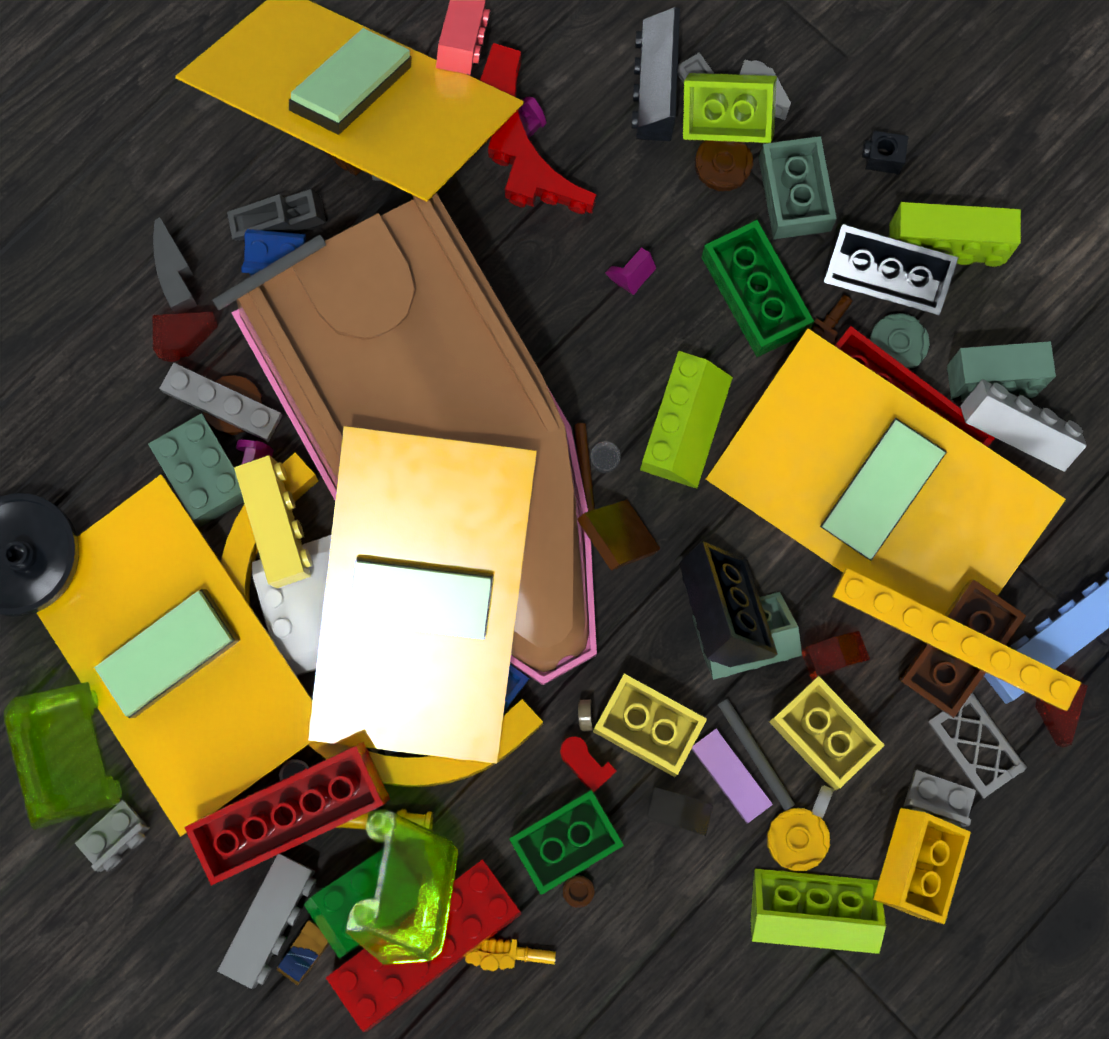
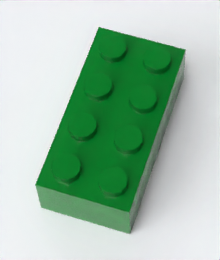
M758 220L704 246L701 258L757 358L803 336L807 329H811L814 320Z

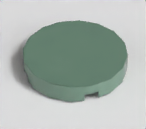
M904 313L890 314L884 317L873 328L869 339L909 370L918 367L927 356L930 346L929 335L925 327L923 328L919 323L920 321L915 317Z

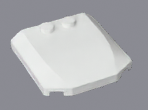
M331 535L302 545L303 549L309 551L313 566L309 567L312 577L276 589L269 585L261 559L252 562V576L269 636L296 676L315 671L317 668Z

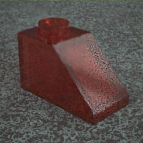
M214 313L152 315L153 350L158 358L168 362L179 361L180 357H189L218 327V321Z
M859 631L810 645L802 651L812 680L818 676L821 678L870 660Z
M1080 684L1068 711L1061 710L1037 698L1035 707L1057 746L1066 747L1072 745L1087 685Z

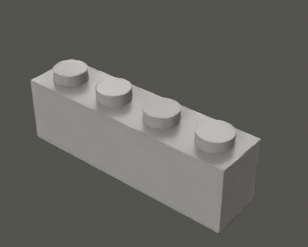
M982 379L961 405L965 423L1063 472L1066 471L1087 446L1082 434L1083 430L1077 423L1071 420L1066 422L1058 418L1050 409H1041L1033 405L1026 397L1021 395L1017 397L1009 393L1005 387L998 383L991 384Z
M283 854L276 856L217 972L250 989L256 988L258 983L261 985L265 983L272 967L268 966L273 954L279 955L287 940L283 934L288 924L291 926L295 924L302 910L298 905L303 895L308 897L316 883V879L313 878L314 870Z

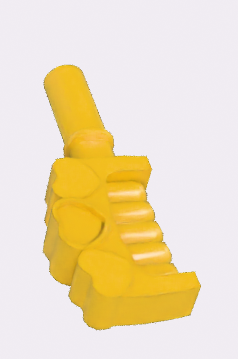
M491 938L465 957V961L472 963L474 966L480 965L483 970L496 971L498 968L501 970L506 968L512 969L515 967L516 960L555 965L556 952L517 947V939H512V942L510 940L504 942L502 939L496 941V939Z

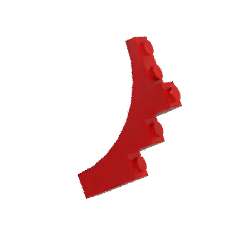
M493 43L480 81L516 97V83L521 66V51ZM517 110L492 135L488 146L489 158H492L493 162L502 166L513 165L505 187V198L509 199L511 204L519 207H525L526 205L533 207L538 196L541 197L540 199L544 203L550 205L560 203L569 206L568 209L575 213L585 214V212L592 214L596 202V194L574 185L556 173L540 157L527 137Z

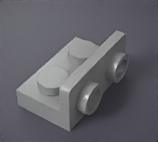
M915 770L904 807L926 812L958 827L970 826L971 819L968 817L976 790Z
M122 800L74 844L93 864L91 867L95 871L102 872L105 869L108 872L122 860L120 855L127 848L132 850L145 840L146 836L144 833L149 829V826L126 800Z

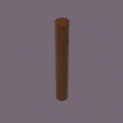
M578 423L574 425L577 458L588 511L595 510L587 430L585 423Z

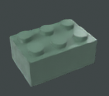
M821 136L763 144L759 155V163L773 239L831 232L837 218Z
M1051 341L960 348L947 365L951 400L961 399L962 403L982 379L991 384L998 383L1013 395L1032 398L1038 396V393L1046 388L1056 377Z
M202 413L148 443L191 519L199 528L244 502L234 466Z

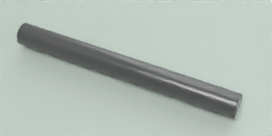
M321 235L316 236L212 299L218 310H221L325 247V241Z
M729 699L719 703L720 710L783 809L786 811L796 805Z

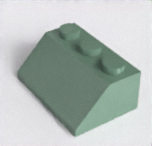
M780 592L759 597L778 655L771 659L734 667H728L708 660L703 651L704 647L696 627L695 617L692 615L704 660L713 680L802 656L799 627Z

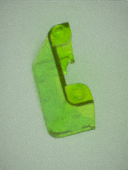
M89 682L15 697L4 709L5 727L28 819L33 830L113 807L120 803L119 798H121L122 792L119 781L117 779L113 780L110 775L106 776L91 716L94 713V709L98 707V698L96 692L90 689Z
M389 810L370 811L366 832L374 841H385L375 898L359 901L353 906L348 916L345 932L383 965L433 960L440 954L444 945L458 849L447 837Z

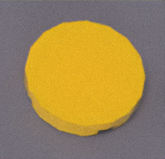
M792 808L780 813L771 822L767 832V847L772 858L781 867L791 871H807L818 866L825 858L830 847V833L825 822L820 817L813 815L810 810Z

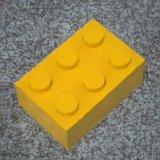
M900 808L873 900L915 917L945 924L971 832L926 812Z

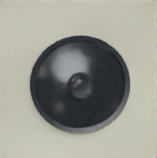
M31 494L5 495L0 497V615L18 617L34 614L53 604L69 587L78 566V537L70 519L53 503Z

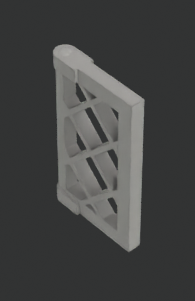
M973 692L957 713V717H950L942 711L928 721L983 799L1018 774L1023 773L1027 768ZM970 704L979 716V721L961 718L962 709ZM947 719L957 720L954 738H951L941 725ZM961 721L978 724L976 742L958 739ZM982 725L986 726L998 742L997 746L980 743ZM957 743L975 746L973 764L966 760L958 749ZM979 747L997 750L994 768L977 765ZM1001 751H1004L1014 764L1008 770L999 769ZM976 768L994 771L993 780L985 786L977 775Z

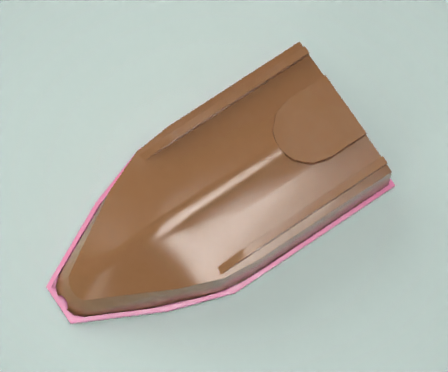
M437 193L427 202L413 195V200L381 216L378 213L325 241V247L236 300L238 309L232 312V315L334 500H336L344 426L536 450L510 664L541 685H545L597 655L591 540L577 519L585 512H588L571 426Z

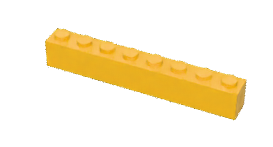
M848 568L844 570L831 596L1061 710L1068 711L1081 682Z

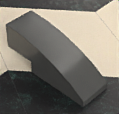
M312 189L285 198L279 194L227 212L231 235L234 241L245 240V231L247 229L291 233L326 223L321 195Z
M159 217L154 222L153 233L156 271L163 293L174 314L178 317L197 306L184 283L185 280L194 275Z

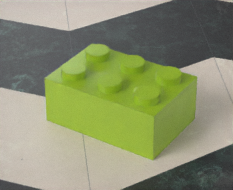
M689 73L684 80L683 139L771 143L775 130L777 76Z

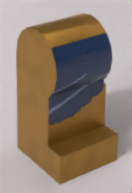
M308 920L300 935L292 944L290 951L277 968L278 972L296 985L305 978L330 945L313 920Z

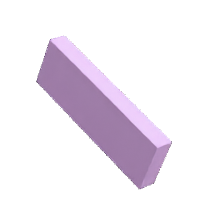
M717 729L693 745L692 750L746 823H749L773 805Z

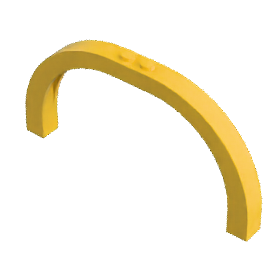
M296 453L282 463L287 476V480L283 481L286 491L291 492L295 502L318 482L315 473ZM244 504L227 537L221 564L250 606L252 562L256 560L259 551ZM523 699L503 716L497 763L521 746L543 725V721ZM313 741L309 744L312 749L326 759L353 747ZM368 751L383 784L393 786L429 787L448 784L469 778L495 765V763L439 756L401 758Z

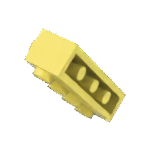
M268 455L234 467L268 584L277 589L312 577L309 567L313 566L309 551L303 549L300 538L304 537V532L299 520H295L292 509L295 508V502L291 492L285 489L283 481L287 480V476L282 463H278Z

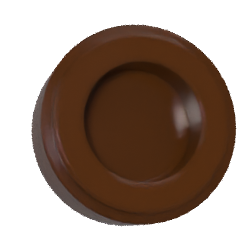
M573 876L563 886V897L572 907H585L594 897V886L584 876Z

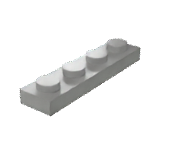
M174 362L159 388L161 392L267 442L270 441L282 418L280 412Z

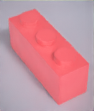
M450 0L438 44L436 68L470 75L473 63L479 64L481 46L479 45L484 43L485 27L488 26L490 10L485 9L486 0Z

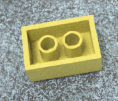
M624 674L593 732L676 777L707 719Z
M820 676L808 684L769 721L834 790L840 789L885 746Z

